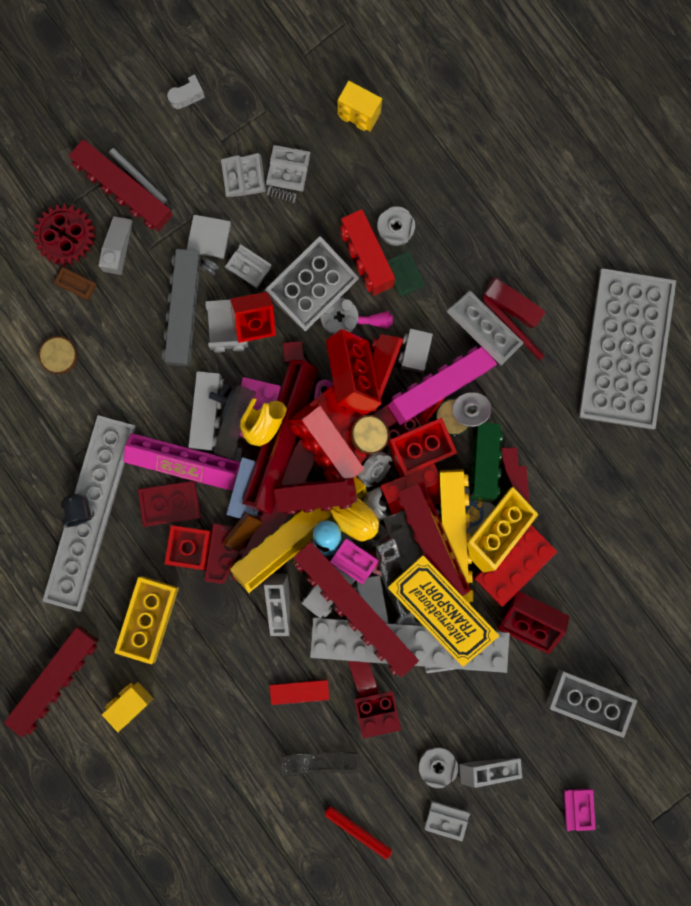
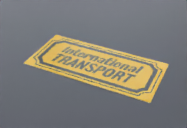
M424 556L417 560L388 587L462 667L499 637V634Z

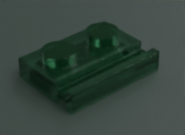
M409 251L387 261L394 274V286L400 298L425 286Z

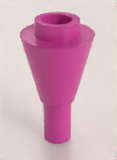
M385 311L370 316H358V324H370L389 330V327L393 326V314Z

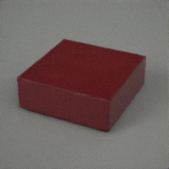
M302 341L283 343L285 363L290 362L291 359L304 360Z

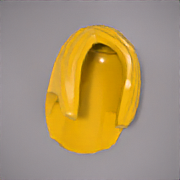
M252 398L241 418L240 429L248 443L262 446L268 443L276 434L287 408L282 402L271 401L268 404L264 403L260 410H255L253 406L257 399Z
M358 498V501L353 503L351 508L340 509L337 506L333 507L330 511L340 531L355 540L365 541L372 539L378 532L379 519L377 515Z

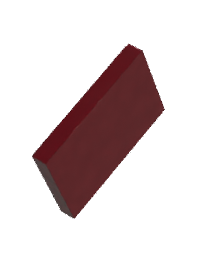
M196 481L138 489L143 527L201 519Z

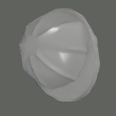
M378 487L370 492H366L362 502L371 508L379 520L386 519L392 522L393 520L386 510L387 503L380 499L382 489Z

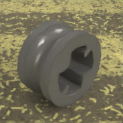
M204 258V264H201L200 268L214 276L215 270H218L219 266Z

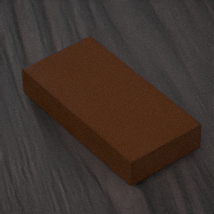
M64 267L60 269L54 281L55 285L89 301L97 286L95 282Z
M246 512L223 540L224 545L240 551L262 524L260 518Z

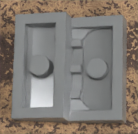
M274 145L266 185L303 192L310 152Z
M259 153L245 157L237 155L221 159L227 197L266 192L262 158Z

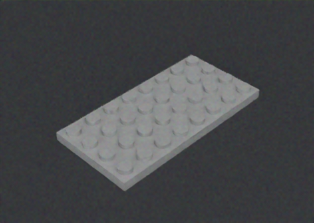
M600 269L578 418L651 430L656 428L676 280Z

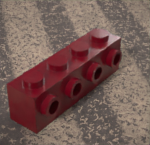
M354 477L287 484L274 489L278 512H285V514L297 513V510H303L304 513L315 511L317 508H321V511H328L337 506L340 509L351 508V505L358 501Z

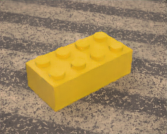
M144 576L138 577L114 653L148 664L156 662L179 587Z

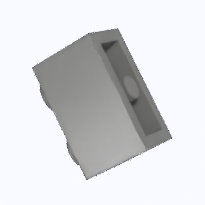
M410 329L409 334L405 333L403 344L406 345L405 352L400 353L398 363H402L401 369L423 374L433 334Z

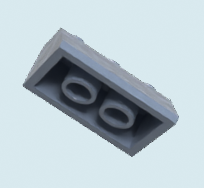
M246 458L241 460L227 511L229 516L242 518L246 512L256 517L258 516L259 511H255L242 504L256 464L255 461Z

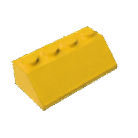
M513 487L508 490L467 542L470 559L482 572L496 570L538 516V513Z

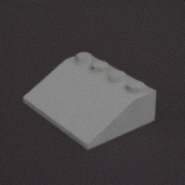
M319 236L263 291L268 292L270 299L298 326L306 331L359 277Z

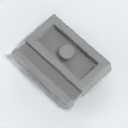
M240 244L225 268L258 289L272 268V265Z
M431 801L424 830L463 841L470 812Z

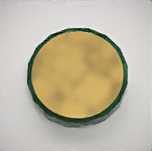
M457 398L447 399L442 402L435 414V420L443 419L450 436L462 435L470 428V426L460 424L453 416L452 408Z

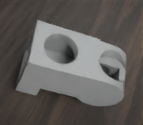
M195 74L188 77V84L169 90L168 100L174 109H181L205 98Z

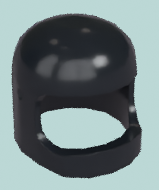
M74 493L64 497L61 501V508L64 509L65 518L62 521L63 527H75L93 519L90 503L86 495Z

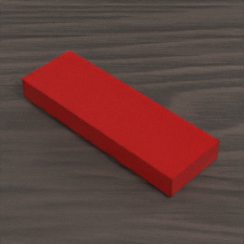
M328 679L270 684L271 705L329 700Z

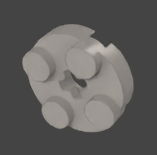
M391 207L382 213L377 223L380 239L394 246L406 244L413 236L415 230V221L409 214L410 212L402 207ZM395 222H399L398 225L401 226V229L395 231L391 224L394 225Z
M339 298L320 317L321 324L332 335L341 328L351 333L358 323V311L350 300ZM337 313H341V315L345 316V318H342V322H338V319H334V316H337Z
M383 451L369 454L368 460L363 465L364 470L357 475L359 480L366 487H372L371 483L375 481L379 483L389 472L391 466L388 463L389 461L392 462V458Z
M433 747L426 749L420 757L418 769L427 785L434 788H443L455 780L458 773V764L454 755L448 749ZM437 762L444 766L443 770L440 769L439 772H435V768H433V765L437 764Z

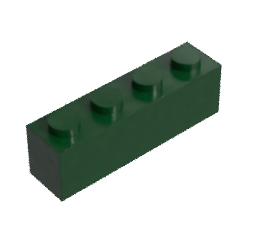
M484 422L473 427L469 500L492 503L499 497L500 486H498V479L501 475L499 461L502 457L500 443L503 439L501 424Z

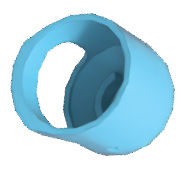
M321 521L313 529V544L329 548L328 552L320 551L325 557L335 554L343 542L340 528L332 521Z

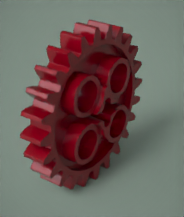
M56 204V210L54 211L49 207L50 213L42 212L44 218H37L40 225L34 224V227L38 229V231L32 233L38 237L33 240L35 244H39L36 246V249L41 251L40 254L43 257L47 256L46 260L49 262L53 260L55 265L59 261L63 266L66 265V261L73 265L74 259L80 263L79 257L87 258L84 252H91L89 245H95L91 241V239L96 238L95 234L91 233L95 231L94 226H90L93 223L92 220L87 219L88 215L86 212L82 214L81 208L75 211L74 205H71L68 209V206L63 204L61 209ZM65 219V223L58 226V221ZM54 226L59 231H61L64 234H68L72 239L78 241L79 243L75 244L70 239H68L65 236H61L57 231L51 229L50 227ZM80 228L81 233L79 235H74V231ZM55 235L54 240L48 242V237ZM71 244L70 250L64 251L65 245Z

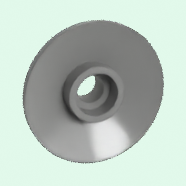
M466 393L458 397L454 402L452 408L453 416L464 426H478L489 418L491 404L482 394Z

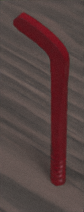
M493 278V279L491 280V282L489 283V285L487 286V288H486V290H485V293H486V291L488 290V288L491 286V284L494 282L495 279H497V280H499V281H500V279H498V278ZM483 296L485 305L524 342L523 344L540 361L545 355L497 304L487 296Z

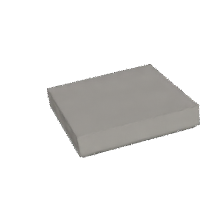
M193 215L187 250L199 251L202 256L224 259L231 221Z

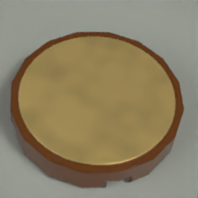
M54 336L49 338L39 349L40 364L50 373L65 374L73 369L77 362L76 346L64 337Z
M365 415L352 424L350 440L359 452L375 454L387 445L389 439L388 428L380 418L373 415Z

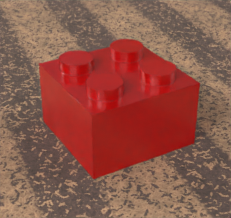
M268 292L230 299L233 329L238 343L276 336L273 304Z
M171 525L165 564L206 570L212 531Z

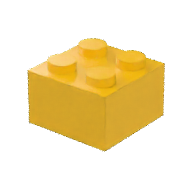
M348 81L338 99V115L343 121H350L356 124V127L360 130L371 132L381 114L382 98Z
M139 682L135 685L132 683L127 685L119 693L120 698L115 697L104 707L106 711L102 716L117 732L124 728L154 699Z

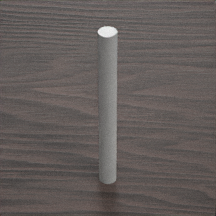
M114 148L109 151V154L150 194L163 204L167 202V199Z

